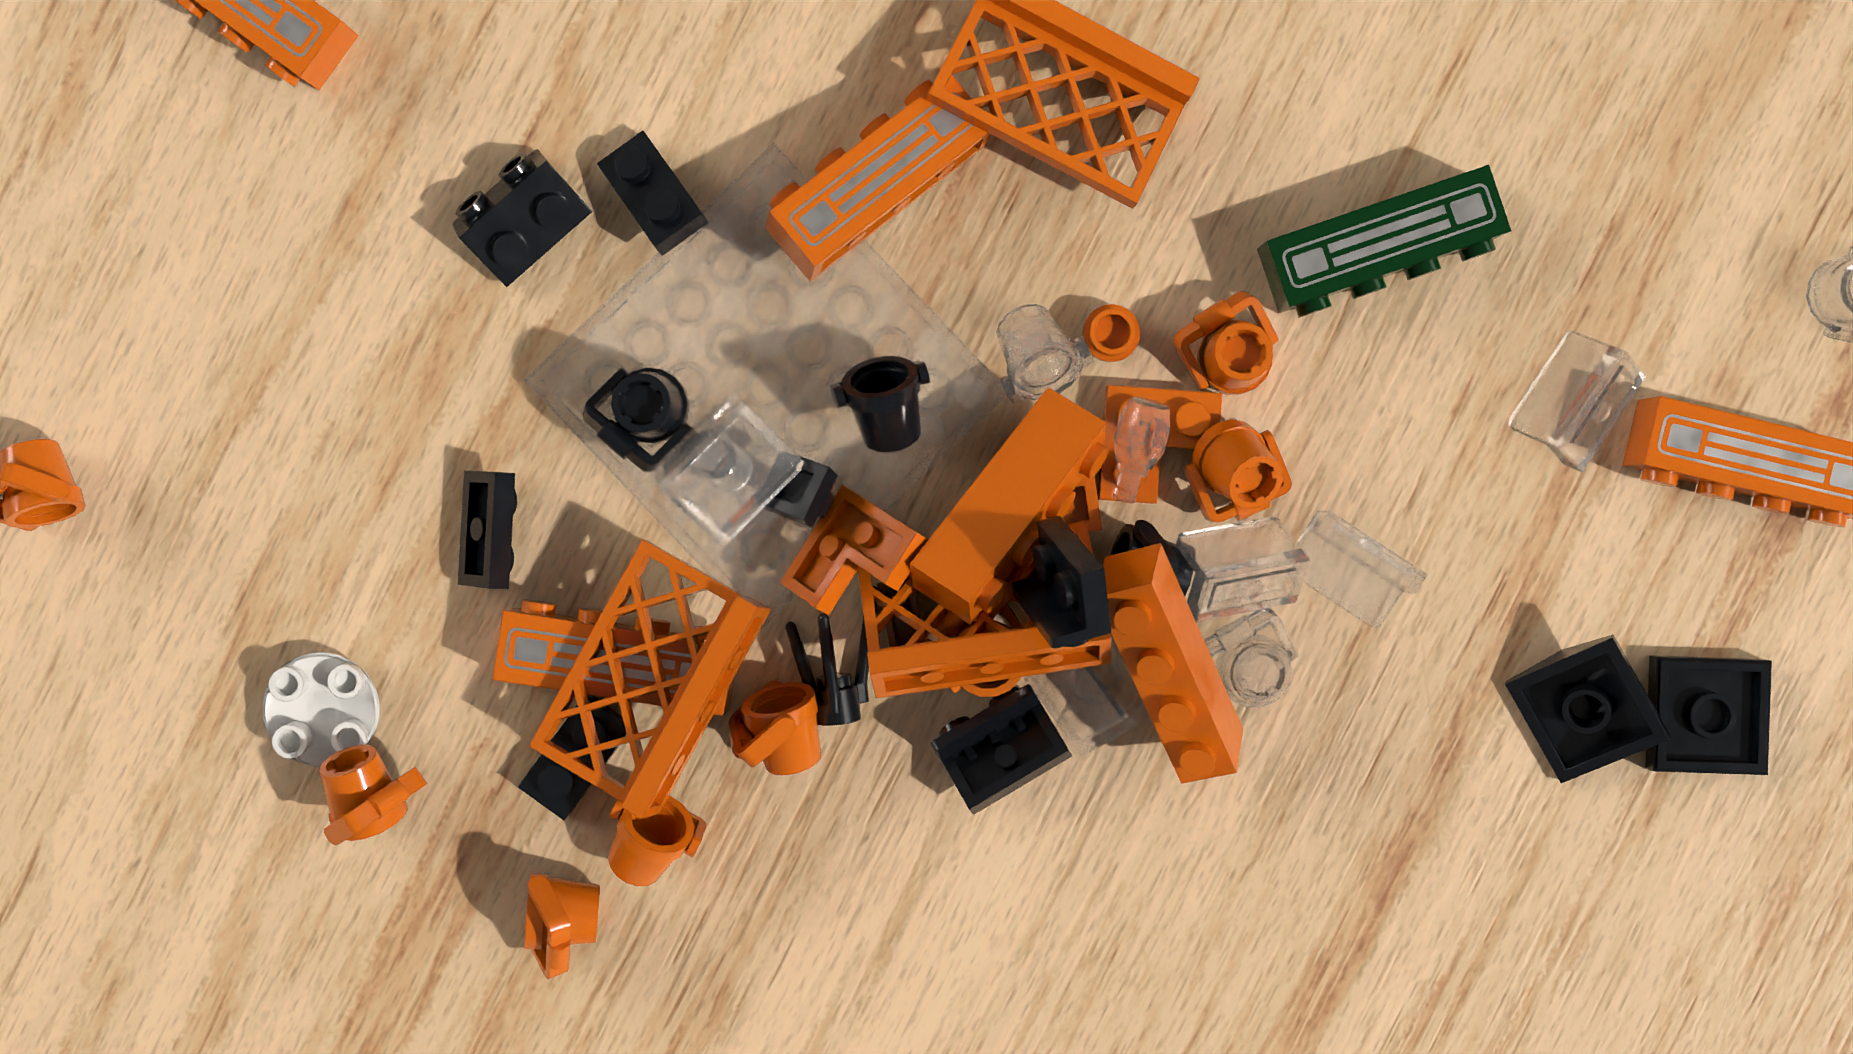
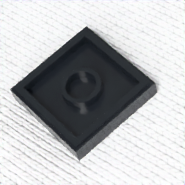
M1649 655L1648 697L1671 737L1668 741L1646 749L1645 769L1655 772L1768 775L1772 660Z

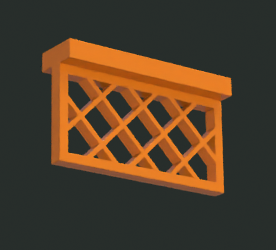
M976 0L925 100L1133 209L1137 205L1185 104L1191 98L1200 78L1055 0ZM980 18L1003 29L1009 47L982 54L974 34ZM1018 38H1020V39H1022V40H1024V41H1026V42L1020 43ZM967 45L971 57L959 60ZM1042 50L1054 56L1060 75L1033 81L1024 54ZM1013 58L1022 85L995 92L986 65ZM1070 65L1078 70L1072 71ZM975 68L984 96L964 100L944 88L952 74ZM1093 77L1106 85L1111 102L1085 109L1076 82ZM1064 85L1074 113L1047 120L1038 92ZM1122 93L1129 97L1123 99ZM1027 96L1036 123L1017 128L1005 121L999 103ZM1144 104L1165 116L1158 131L1137 137L1127 109ZM988 106L990 113L981 108ZM1116 113L1125 140L1099 148L1090 119ZM1078 123L1088 151L1070 156L1057 148L1051 130ZM1040 134L1042 140L1034 137V135ZM1151 144L1146 156L1144 157L1141 147ZM1130 151L1137 171L1131 187L1109 176L1104 157ZM1092 161L1093 167L1085 163Z
M1087 522L1068 524L1070 529L1093 554ZM1033 558L1026 566H1021L1010 581L1007 582V589L997 606L989 613L986 611L980 612L974 620V625L966 635L955 638H948L935 629L949 611L940 604L925 621L902 607L916 590L913 587L911 572L908 575V581L891 600L873 588L870 573L861 567L858 569L868 646L869 672L876 699L1111 664V633L1089 639L1088 642L1077 647L1051 648L1031 619L1024 627L1007 629L995 621L994 617L1010 598L1018 603L1013 596L1012 583L1026 579L1033 569L1036 568ZM875 603L884 608L878 616H876ZM894 615L917 630L905 645L888 648L880 647L879 633ZM985 628L990 631L988 633H982L985 630ZM926 638L932 640L928 642H923Z
M642 539L529 747L623 802L621 807L640 819L658 815L769 615L771 608L751 597L744 596L657 545ZM652 558L668 567L674 591L645 600L640 577ZM681 575L697 585L684 588ZM708 590L726 600L714 623L699 628L694 627L686 596ZM632 593L635 603L625 606ZM676 600L684 632L656 640L648 608ZM637 611L645 644L617 652L612 628L619 616ZM708 633L700 648L697 636ZM687 640L692 658V664L685 676L666 680L658 648ZM604 644L606 655L597 657ZM647 651L656 684L628 692L619 659ZM609 663L617 695L589 703L584 679L590 668ZM680 685L673 699H671L669 688ZM658 691L664 715L657 728L638 733L630 699ZM574 697H576L578 707L568 709ZM619 703L627 736L600 744L591 711ZM580 714L588 748L568 752L551 742L562 719ZM651 737L643 752L640 740ZM629 743L635 768L627 783L623 785L608 776L602 751ZM590 755L593 766L579 757Z

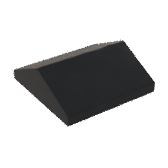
M1614 634L1562 649L1512 677L1505 683L1560 783L1670 740L1671 736Z

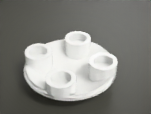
M309 653L289 661L272 674L263 699V719L266 730L272 739L273 749L283 758L293 759L311 766H321L327 758L340 750L357 745H367L372 739L379 722V697L371 678L355 662L334 653Z

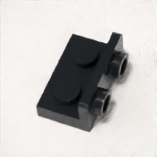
M1060 516L1037 521L1040 545L1033 547V559L1038 575L1013 582V596L1051 648L1077 647L1085 644L1089 639L1111 633L1104 567Z

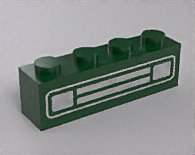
M1486 165L1267 240L1257 248V252L1278 313L1295 308L1298 318L1331 307L1329 299L1331 295L1350 289L1352 298L1356 299L1386 288L1384 277L1404 271L1407 280H1411L1441 269L1439 258L1459 252L1463 262L1496 250L1493 240L1512 230L1490 166Z

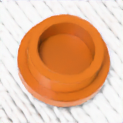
M1115 304L1103 305L1095 309L1087 317L1083 325L1082 338L1086 349L1093 357L1104 362H1118L1127 358L1136 349L1140 340V327L1136 317L1125 307Z

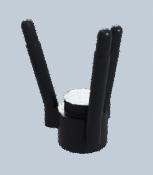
M821 613L818 616L819 641L824 675L816 677L817 685L796 624L792 621L787 622L785 629L802 683L810 685L815 690L818 702V712L816 713L818 725L833 726L859 721L861 719L860 704L869 702L867 685L869 673L868 646L864 614L854 683L851 682L850 673H837L830 620L826 613Z

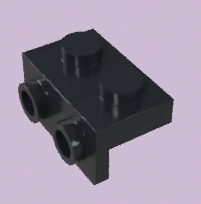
M538 149L528 156L525 153H520L512 158L501 169L499 173L501 180L485 194L482 191L473 193L458 207L456 211L458 218L452 224L458 238L506 287L593 212Z
M1030 684L1020 689L1013 687L1010 691L993 697L989 702L990 707L971 718L963 716L949 722L941 729L940 736L930 743L973 815L1072 757L1071 752Z

